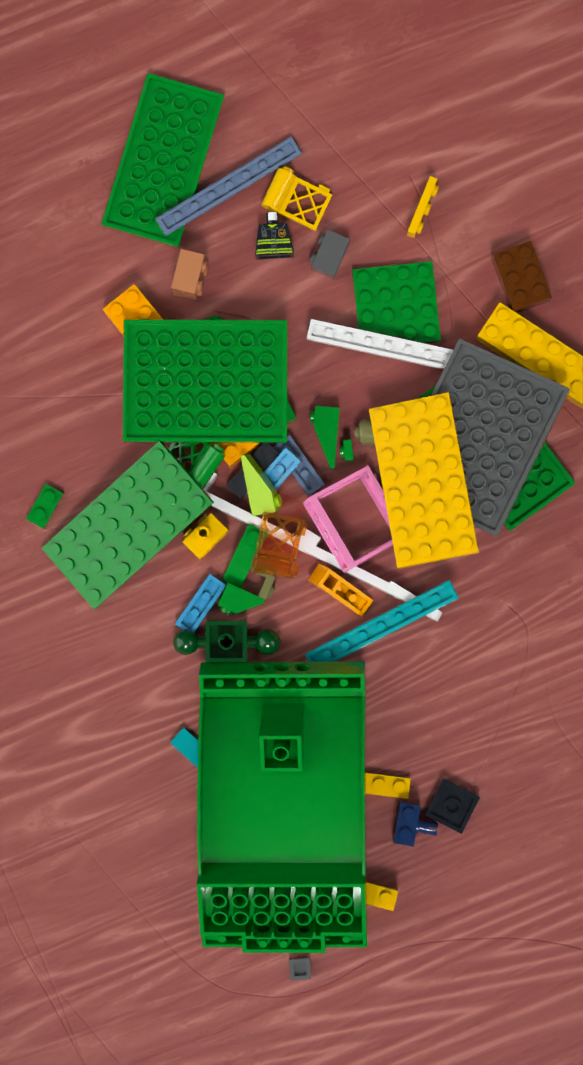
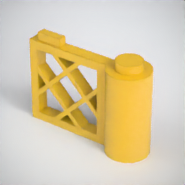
M283 167V169L278 168L261 205L269 211L278 212V214L316 231L332 194L329 193L331 189L320 184L316 187L296 177L292 169ZM297 184L306 187L308 195L298 198L295 192ZM317 194L325 196L324 204L316 207L312 196ZM309 197L313 208L302 211L299 200ZM296 202L299 213L292 215L285 211L288 204ZM314 211L317 218L314 225L306 222L305 213Z

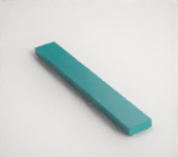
M449 579L305 653L308 662H335L457 600L459 596Z

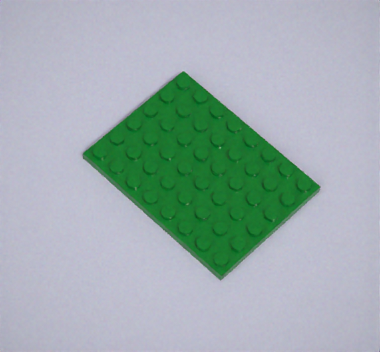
M124 319L123 442L287 443V320Z

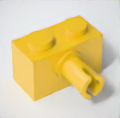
M212 513L208 516L206 514L203 515L197 522L199 525L194 530L192 528L189 529L183 536V544L200 561L229 532Z

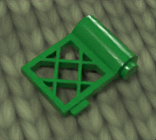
M172 443L168 448L170 452L174 454L176 450H179V458L177 460L184 468L185 461L191 460L192 465L188 472L204 489L226 456L223 453L225 449L217 443L213 445L211 443H203L204 447L202 450L196 453V444L200 443ZM191 446V455L185 456L184 448Z

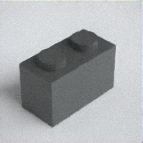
M327 230L326 235L322 234L318 242L320 246L318 253L314 252L310 260L312 270L334 279L350 244V239L330 230Z

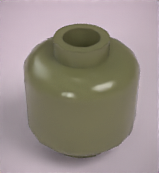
M363 419L360 421L359 426H355V438H359L361 445H375L371 419Z

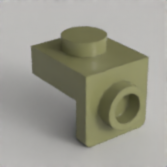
M262 568L261 571L256 569V575L266 578L258 597L265 600L268 597L272 598L276 586H273L275 577L272 576L273 572Z

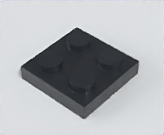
M443 778L425 816L462 834L480 797Z

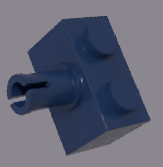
M399 802L393 843L414 847L416 834L419 832L436 836L437 830L429 829V827L438 829V823L420 820V805Z

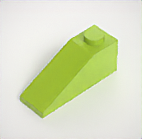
M250 454L242 455L241 461L252 516L280 511L282 499L280 494L277 493L276 488Z

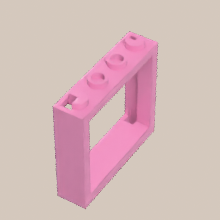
M369 466L323 489L303 502L343 573L393 546L391 539L354 560L319 502L361 479L390 528L383 487L380 486L376 473L373 474Z

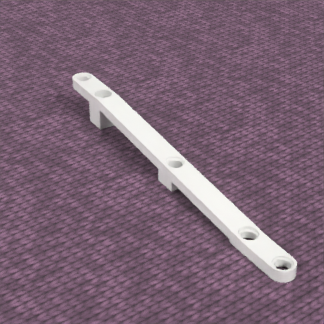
M216 473L212 475L203 489L214 501L211 507L247 525L251 524L267 532L268 535L342 571L333 554L317 547L321 537L303 527L297 537L209 493V489L217 478ZM357 566L346 572V574L403 602L416 597L392 581L389 583ZM437 609L426 616L438 622L443 613Z

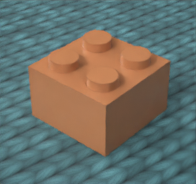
M184 249L180 250L171 286L174 296L197 301L198 296H202L204 289L202 278L207 276L209 268L204 254Z

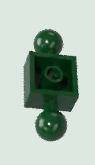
M206 621V636H197L192 630L183 629L177 632L173 638L174 649L181 655H191L197 648H206V662H248V648H256L261 654L272 655L278 651L281 645L280 636L272 629H264L256 636H248L247 621ZM225 637H229V640L232 641L228 648L221 644Z

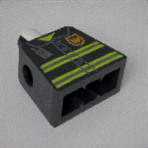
M278 212L266 213L267 223L259 224L255 251L256 260L294 258V250L287 223H279Z

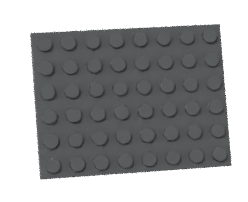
M459 339L431 396L447 392L450 394L474 527L498 537L570 392V388Z

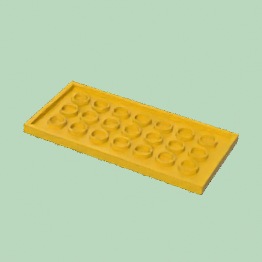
M449 392L369 409L397 568L401 569L479 553Z

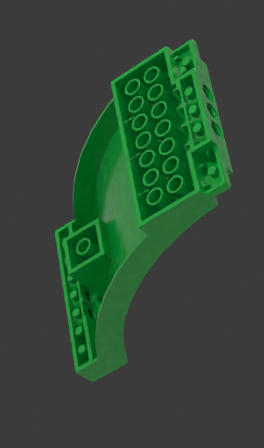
M201 662L199 671L200 710L197 776V896L202 947H242L243 953H325L326 947H367L365 662Z

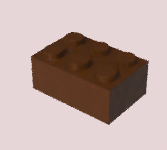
M531 241L492 255V263L511 310L519 313L550 302L552 296Z

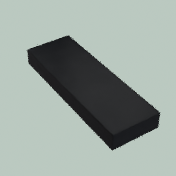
M263 443L252 457L262 471L265 472L280 455V452L270 443ZM243 467L226 485L240 499L247 494Z

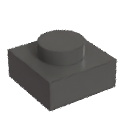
M310 958L289 959L290 981L311 979Z

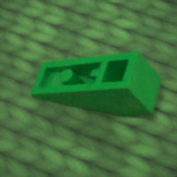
M315 406V411H311L310 423H314V431L330 470H334L340 408Z
M251 524L248 525L222 579L223 581L238 588L242 587L268 536L267 532Z

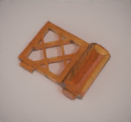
M263 512L251 571L292 579L294 575L297 576L299 564L296 563L299 542L301 535L305 536L307 527L304 519ZM268 517L276 518L280 524L272 531L266 526ZM291 521L298 522L297 530L290 535L284 526ZM282 528L287 537L278 543L272 534ZM270 536L275 546L269 550L262 549L263 540ZM288 540L293 544L292 554L284 553L280 547Z

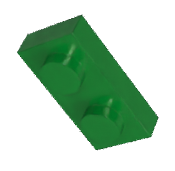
M45 484L26 520L45 529L64 494Z

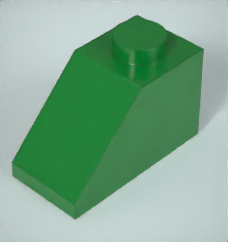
M227 583L218 606L221 607V612L232 616V613L240 614L264 605L265 599Z

